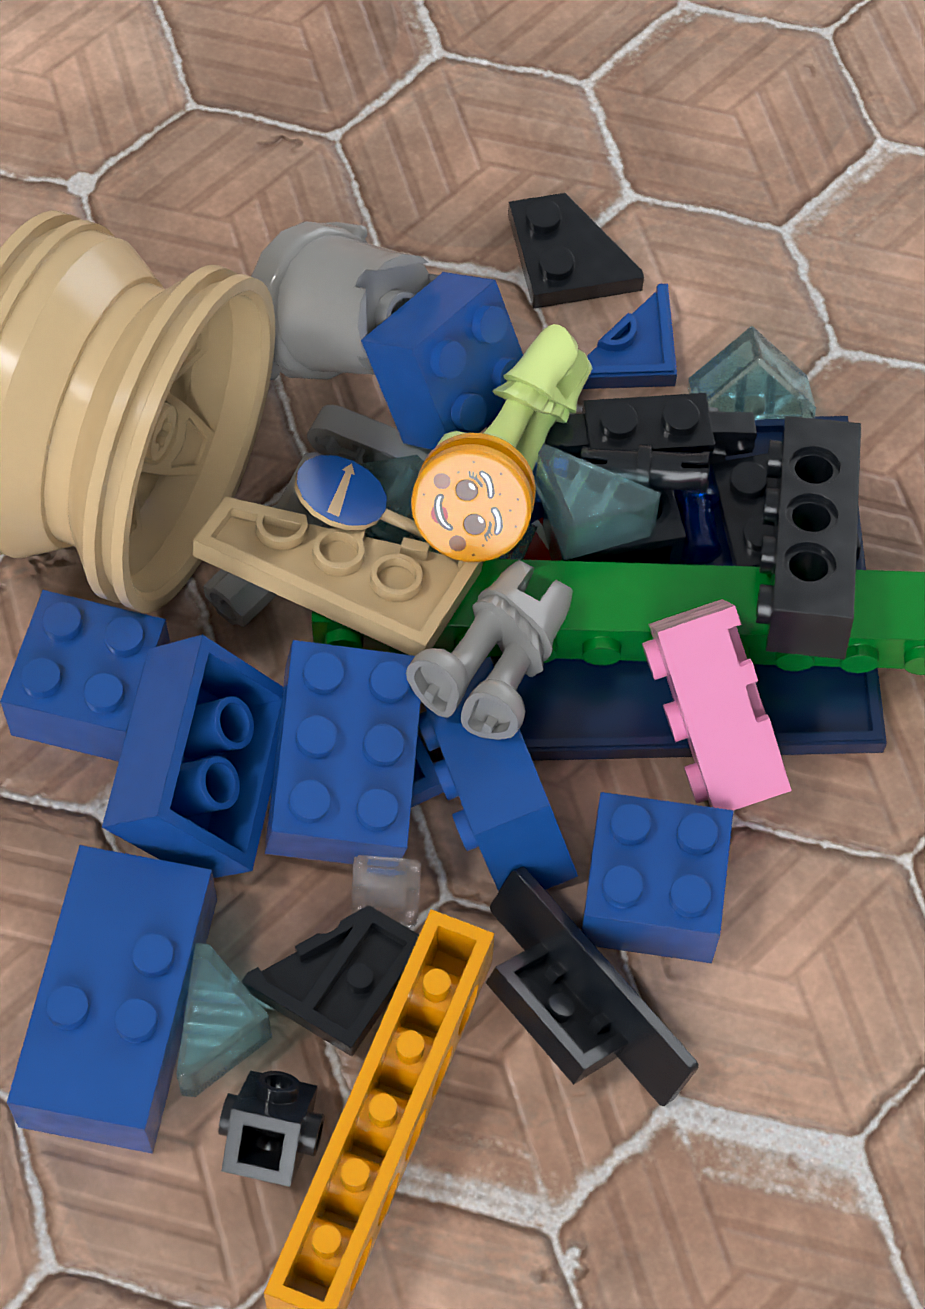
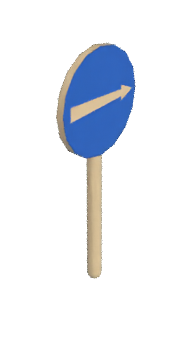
M318 455L306 460L298 469L294 487L298 498L314 517L324 523L344 530H364L376 525L379 520H383L423 538L414 520L386 508L387 496L381 483L368 469L355 461L336 455Z

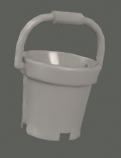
M305 221L281 231L262 251L251 277L262 281L267 286L274 305L275 348L270 380L276 379L280 373L289 378L323 380L331 379L342 373L375 375L361 339L439 275L428 273L423 263L429 262L421 256L403 254L368 244L365 240L368 231L363 225Z

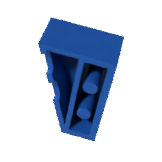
M488 657L479 667L460 704L450 717L438 716L425 705L426 711L419 713L418 725L429 751L439 747L442 750L445 759L433 765L447 800L459 796L463 810L453 813L452 817L466 851L479 847L498 892L509 874L520 867H525L546 890L578 877V874L520 729L512 738L496 740L471 734L461 723V712L466 699L482 681L486 680L494 668L491 658Z

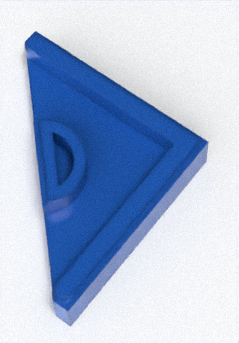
M658 284L653 295L632 314L627 313L598 340L597 347L587 355L592 365V370L582 389L668 387L676 385L677 367L668 284Z

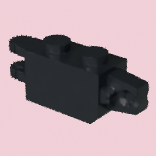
M706 393L583 400L582 414H569L567 423L555 422L552 425L539 457L567 462L569 464L568 474H580V463H583V460H581L583 446L597 449L638 450L640 444H652L653 451L710 452L711 466V464L725 461L726 456L752 453L755 447V439H757V431L753 412L719 411V408L709 407Z

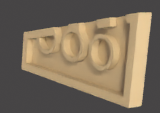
M226 496L193 539L194 557L412 656H416L419 652L434 646L479 576L483 562L459 561L443 554L429 551L430 545L427 542L403 537L402 544L400 545L365 537L366 529L344 530L337 527L326 528L307 523V516L305 514Z

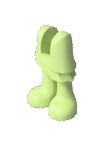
M553 324L543 329L518 363L503 375L507 382L492 391L494 395L506 401L493 423L483 434L496 436L514 446L524 456L532 472L552 425L555 422L567 423L569 414L576 413L579 395L592 370V365L586 354L578 349L576 340L566 328ZM451 431L446 433L437 445L453 436L465 434V432Z

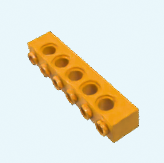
M430 909L263 1294L267 1309L348 1308L491 967L495 933Z

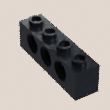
M785 416L782 440L769 441L766 478L777 479V487H766L762 525L774 526L773 535L763 534L759 573L771 574L770 585H759L755 620L758 624H767L766 651L845 660L854 620L861 423Z

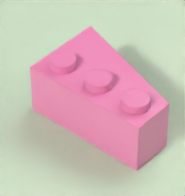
M721 599L648 624L653 639L643 642V649L654 680L663 677L667 678L674 701L664 704L663 708L675 742L684 739L688 741L695 763L684 766V770L696 804L708 800L710 807L736 810L792 791L770 718L765 713L755 683L758 682L753 662L751 659H747L736 627L741 625L736 606Z

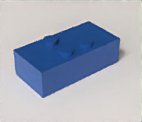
M79 845L7 1099V1105L18 1128L153 1154L217 903L211 869Z

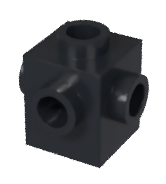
M250 1070L239 1094L228 1093L224 1101L218 1128L219 1135L227 1136L221 1171L291 1187L304 1154L315 1156L320 1144L325 1115L314 1112L318 1085L300 1082L295 1076L282 1071L260 1073Z

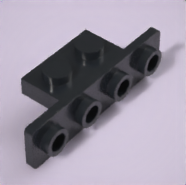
M525 867L512 871L492 901L490 911L525 951L496 966L485 983L573 1085L616 1058H619L659 1105L665 1106L672 1102L698 1070L699 1065L696 1059Z

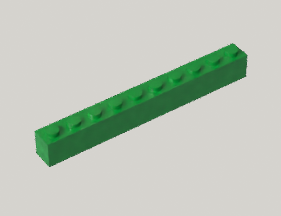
M492 559L483 562L479 576L432 648L444 649L450 653L456 648L475 619L472 605L478 601L480 593L490 587L502 572L518 560ZM521 560L534 567L532 577L524 592L527 595L540 601L555 580L560 581L573 590L571 605L553 641L551 656L543 663L550 662L555 658L584 659V661L593 665H610L619 660L647 661L642 643L653 639L648 624L723 599L736 606L741 625L736 627L747 659H751L753 664L776 665L780 669L787 671H801L812 666L841 667L843 670L851 673H865L876 668L905 669L911 674L925 675V572L856 570L854 620L844 660L766 651L767 624H758L755 620L759 585H770L771 574L759 573V567ZM312 611L313 643L408 655ZM495 644L486 658L502 656L503 653L497 644Z

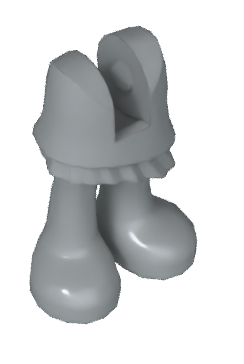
M521 560L510 565L490 587L480 593L478 601L472 605L475 619L464 638L451 653L444 649H426L419 652L413 658L406 670L407 681L415 695L427 708L438 716L448 718L460 704L479 667L495 644H497L503 653L486 680L482 681L470 693L461 712L462 726L469 733L482 738L500 740L512 738L517 733L524 721L525 706L516 690L525 674L533 677L543 671V662L551 656L553 641L571 605L573 590L558 580L551 584L540 601L524 593L532 577L534 567Z

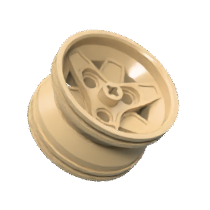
M51 210L32 217L0 247V555L4 554L12 558H25L75 546L87 581L94 593L103 599L114 603H122L124 606L141 613L156 611L177 595L202 562V560L193 556V539L224 497H235L261 423L270 384L275 348L274 305L271 294L262 281L245 274H237L219 265H207L194 271L171 287L164 289L150 268L127 241L115 237L106 227L100 224L81 220L62 211Z

